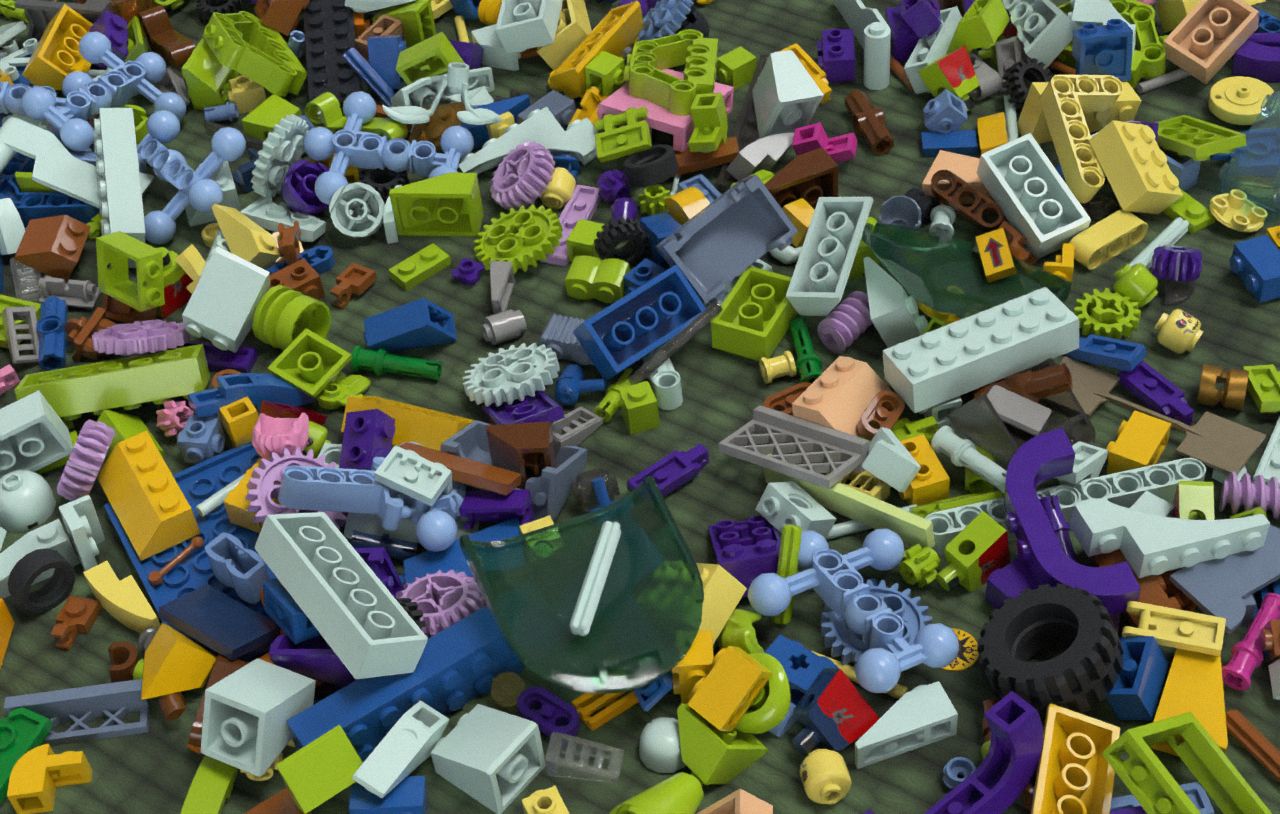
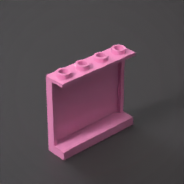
M670 69L661 70L682 80L684 78V73ZM629 82L602 101L598 106L597 115L599 120L603 119L604 115L611 113L613 115L624 113L628 108L635 107L638 109L646 107L648 117L639 119V121L646 120L649 128L673 134V150L683 152L689 147L688 142L695 128L692 116L675 115L664 107L643 98L631 96L629 94ZM715 82L714 93L723 94L728 115L733 108L734 87Z

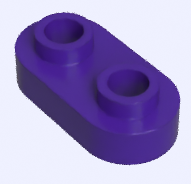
M541 687L528 688L519 695L517 706L520 717L538 724L539 731L557 741H566L578 733L580 729L578 712L567 702ZM534 708H541L538 711H532Z

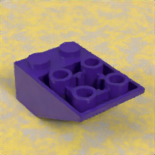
M762 515L752 516L746 521L739 522L722 520L715 525L708 526L715 564L723 567L747 588L742 597H748V589L751 582L759 575L764 573L777 574L781 539L777 529Z

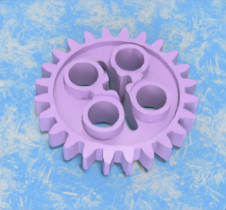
M162 320L117 324L107 327V329H101L99 332H94V335H92L94 351H98V353L105 352L106 354L115 353V355L120 354L121 356L166 351L177 348V346H184V343H189L190 333L183 327V323H176L175 321L166 323V321Z
M300 447L296 448L294 455H291L289 450L284 448L281 457L277 453L272 452L269 461L263 458L258 466L259 468H254L251 474L252 478L249 479L247 488L250 490H248L245 499L252 501L247 510L248 512H257L253 523L264 522L267 515L325 512L339 530V526L343 527L348 512L291 509L272 501V498L278 499L283 472L286 467L298 465L334 468L336 463L324 464V454L318 459L313 458L314 453L312 449L304 456Z

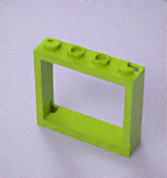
M1191 712L1129 729L1101 753L1147 814H1201L1149 747L1164 741L1170 744L1224 814H1272ZM1180 733L1185 740L1179 744L1173 735ZM1128 753L1130 757L1123 762L1119 755Z

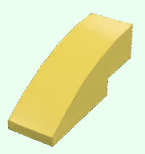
M108 561L83 572L92 594L100 601L101 606L116 620L140 634L150 627L160 628L161 625L156 614L132 575L119 581Z

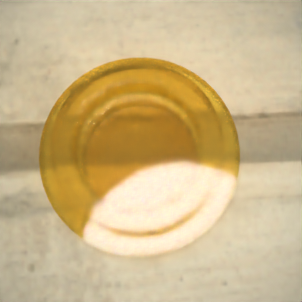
M503 672L497 675L490 687L492 698L498 705L503 707L517 705L519 695L525 690L522 678L513 672Z

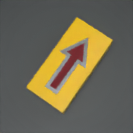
M1003 228L975 237L988 283L1017 274Z

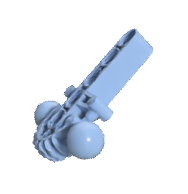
M410 442V443H413V444H417V445L422 446V445L419 444V443ZM374 457L371 470L288 466L283 472L278 501L283 506L291 509L378 514L383 520L382 526L388 530L398 529L400 520L410 517L411 523L416 525V538L426 550L437 552L447 549L454 543L457 537L456 522L460 517L459 508L467 493H465L466 487L463 484L452 480V490L449 493L442 492L434 505L429 506L375 481L374 473L385 458Z

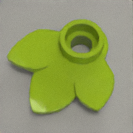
M339 372L316 396L319 405L325 409L346 407L348 396H364L362 393L369 388L371 381L361 375H350L347 377L343 372Z

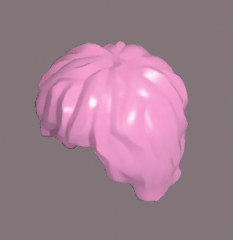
M261 413L252 433V445L256 452L268 461L272 452L277 453L281 457L284 448H287L290 454L294 455L296 448L300 447L303 453L309 439L308 415L301 413L299 418H273Z

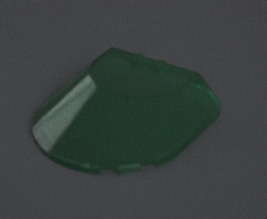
M866 223L861 237L862 241L916 301L937 312L956 314V317L960 319L967 318L1044 287H1047L1064 303L1068 299L1072 285L1070 281L1012 256L1017 274L988 283L980 253L973 250L975 243L952 237L950 244L939 241L940 236L936 235L935 232L886 223H876L874 230H872L873 224Z
M652 475L645 477L643 483L625 497L606 507L519 536L493 542L470 540L468 534L460 536L459 546L505 644L526 667L556 685L571 690L598 694L619 693L643 687L672 670L687 654L697 636L702 621V604L704 601L702 579L697 564ZM606 521L617 522L620 524L621 535L589 633L586 636L574 635L570 631L569 624L602 525Z

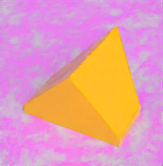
M162 623L145 651L141 700L202 688L211 674L218 656L166 623Z

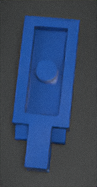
M1090 334L1087 338L1079 337V348L1062 356L1089 362L1093 365H1104L1122 371H1132L1146 357V346Z

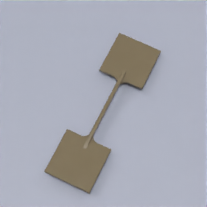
M1067 356L1059 363H1066L1070 370L1073 389L1043 398L1087 417H1090L1100 404L1112 403L1129 411H1138L1169 422L1172 428L1182 431L1186 435V438L1176 449V453L1187 458L1197 459L1203 464L1227 474L1235 471L1236 475H1238L1266 438V434L1207 411L1197 424L1188 426L1180 421L1111 395L1110 392L1120 381V377Z

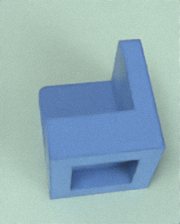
M1166 155L1167 164L1171 172L1177 177L1180 189L1185 192L1197 184L1201 161H1194L1192 158L1184 164H1180Z

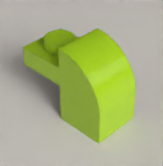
M696 94L690 108L695 127L688 142L690 152L709 153L717 151L720 144L726 143L728 130L723 94Z

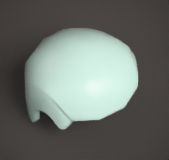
M660 717L653 719L644 727L640 736L639 755L647 768L658 773H674L686 767L682 762L677 719Z

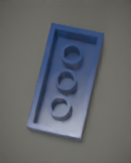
M676 264L584 321L573 333L603 379L608 381L709 315V312Z

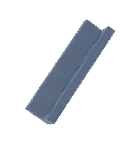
M143 679L5 697L4 710L7 716H9L10 711L23 707L49 718L54 726L41 745L50 744V746L148 733L151 698L141 700ZM141 711L140 722L125 724L121 721L127 714ZM104 716L108 719L98 728H89L87 726L95 717ZM71 721L73 723L65 732L55 733L53 731L61 722Z

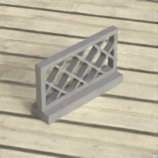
M761 405L753 410V420L718 444V452L827 489L831 488L851 471L861 474L865 470L862 467V463L868 456L869 440ZM819 473H830V474L827 475V476H825V475H822V474H819Z

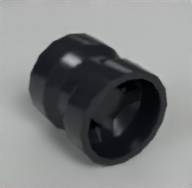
M917 187L911 188L904 196L914 199L921 208V223H931V211L934 207L940 205V201L933 196H925V192Z

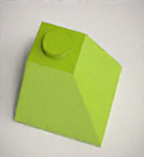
M306 328L267 369L271 374L314 399L352 359V354Z
M680 704L677 709L682 762L692 771L691 775L695 776L701 784H727L763 757L768 750L751 733L735 729L732 732L718 730L687 704Z

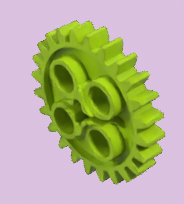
M532 204L528 209H525L524 205H522L519 211L511 208L509 214L506 215L501 212V218L490 219L492 224L484 225L483 229L485 232L477 233L479 239L474 241L476 257L485 266L486 271L489 270L491 261L511 262L513 273L516 274L519 268H522L525 272L528 265L537 267L539 259L546 261V254H554L553 247L560 246L559 239L563 238L561 232L563 228L557 214L553 213L551 208L545 210L542 205L536 209L535 205Z

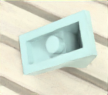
M880 427L871 440L868 456L862 463V467L866 471L903 493L921 468L893 432L884 427Z
M1081 441L1077 442L1072 446L1075 452L1072 474L1055 478L1060 481V485L1067 483L1077 484L1081 480L1098 477L1107 459L1108 450Z

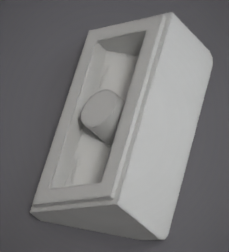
M1018 36L998 41L995 44L998 73L1001 79L1009 67L1029 58L1023 49L1025 46ZM1023 76L1024 84L1029 90L1031 83ZM1002 88L1000 93H1004L1007 88Z
M994 385L979 408L981 412L1034 436H1038L1044 431L1051 415L1049 408L998 385Z

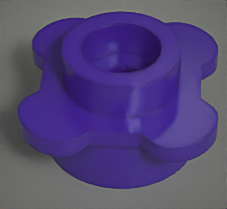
M465 258L460 260L457 269L452 270V276L458 278L459 282L464 285H473L480 280V272L485 270V265L482 262L476 263L471 259Z

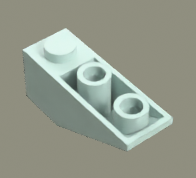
M420 700L402 715L354 773L352 779L364 786L369 792L383 798L431 755L430 752L438 740L441 739L449 718Z

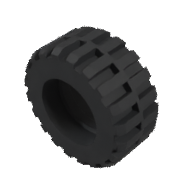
M1049 584L1038 585L1039 589L1031 591L1027 588L1020 591L1021 595L1015 598L1009 597L1003 601V607L1000 609L996 608L989 616L990 622H985L977 645L980 665L997 699L1002 700L1013 691L1038 711L1042 722H1045L1047 707L1050 703L1074 712L1080 711L1081 714L1091 710V704L1094 702L1100 703L1107 696L1106 690L1113 689L1119 679L1117 674L1121 673L1124 663L1121 641L1107 608L1103 606L1102 601L1084 589L1075 587L1072 590L1071 586L1067 584H1057V587H1051ZM1059 642H1073L1066 651L1055 658L1042 662H1028L1037 651L1048 645Z

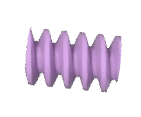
M862 291L850 293L839 306L834 308L833 312L829 313L819 323L817 332L823 345L828 350L836 354L843 353L846 347L852 345L853 340L858 339L860 334L864 333L867 327L873 324L870 317L868 294Z
M1231 471L1226 480L1223 481L1220 512H1223L1227 503L1231 505L1233 514L1237 513L1241 505H1244L1245 511L1261 506L1265 512L1271 509L1273 518L1277 520L1280 515V487L1278 479L1271 477L1268 484L1265 485L1264 477L1258 475L1252 483L1249 473H1244L1240 481H1238L1235 471Z

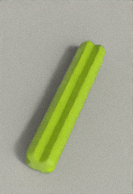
M786 524L782 528L777 575L783 578L797 574L798 554L802 535V528L800 526ZM791 596V601L786 610L777 616L771 617L774 623L788 624L791 621L794 596Z

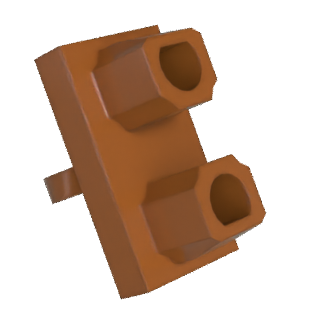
M98 307L89 320L85 317H81L79 320L71 318L65 324V330L68 333L66 338L68 341L73 342V346L76 349L72 360L80 363L84 357L98 361L103 353L94 351L92 335L101 329L117 325L106 319L105 309Z

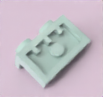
M396 445L374 473L375 481L429 506L434 505L442 492L449 493L452 490L451 470L441 463H433L420 457L412 450H405Z
M86 495L58 507L72 547L85 571L97 566L95 556L100 553L96 544L105 541L92 499L89 495Z

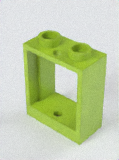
M121 231L96 238L99 291L140 312L165 304L162 251ZM128 258L136 261L137 284L129 280Z

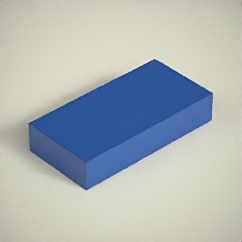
M957 130L946 134L939 131L921 132L922 156L937 157L940 150L965 156L977 155L976 131Z

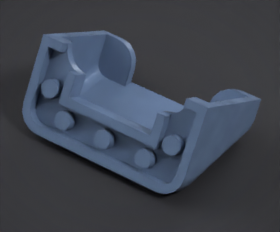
M756 174L745 177L661 241L655 248L671 267L676 264L678 265L702 303L706 304L709 302L712 305L725 295L723 290L728 282L769 250L778 248L781 251L794 241L792 236L798 230Z
M477 420L473 421L441 443L440 451L492 465L486 433V425L491 424ZM571 445L561 448L555 458L556 469L547 466L542 470L540 477H531L526 481L525 490L530 489L535 515L534 521L549 515L553 522L556 520L586 467L588 449ZM463 484L466 487L465 493L468 491H488Z

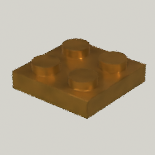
M462 102L438 105L434 114L429 116V122L414 125L408 141L412 143V140L417 142L429 141L434 144L436 153L443 152L440 146L441 135L451 126H461L462 121L457 118V112L466 111L465 105ZM432 106L422 108L429 110Z

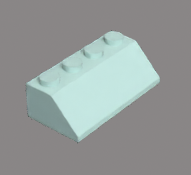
M819 197L785 296L800 315L827 316L841 301L873 203L872 197Z

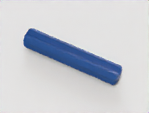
M355 48L347 50L343 55L344 60L387 107H392L390 99L396 93Z

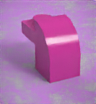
M821 122L796 128L792 147L797 156L823 147L835 162H845L855 158L858 140L854 132L828 139Z

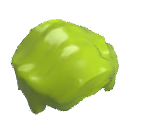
M735 609L717 638L720 650L726 649L728 646L741 648L747 654L764 652L763 648L758 645L755 629L752 626L753 622L761 619L760 613Z

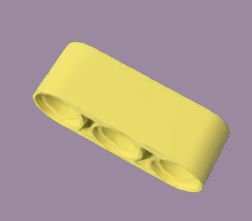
M1120 209L1071 239L1069 243L1075 244L1074 259L1089 270L1096 269L1142 241L1147 234L1148 224L1130 211Z

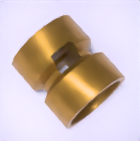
M1203 364L1197 403L1215 406L1218 402H1221L1224 408L1242 410L1249 371L1230 368L1227 372H1224L1221 366ZM1215 383H1224L1223 391L1215 389Z

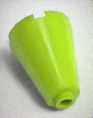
M680 772L618 804L609 814H695L704 798L702 785L695 776Z

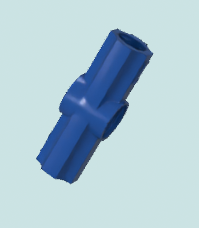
M56 296L47 297L45 302L41 304L40 320L36 325L40 335L38 362L41 369L48 371L61 369L66 365V350L70 345V341L66 338L68 334L65 330L68 306L65 300L59 299Z

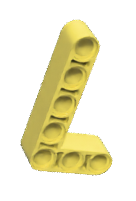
M1055 75L1040 96V103L1066 184L1079 203H1089L1105 182L1101 165L1089 142L1091 135L1083 112H1105L1113 106L1124 88L1122 82L1111 75Z

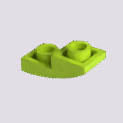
M204 756L191 783L180 814H221L225 800L230 799L239 768L212 757Z

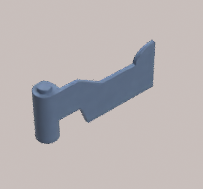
M1272 525L1269 526L1263 547L1254 551H1244L1228 555L1222 559L1197 563L1191 567H1184L1170 575L1169 580L1207 615L1226 618L1225 631L1230 634L1243 621L1246 612V604L1243 599L1280 578V529Z

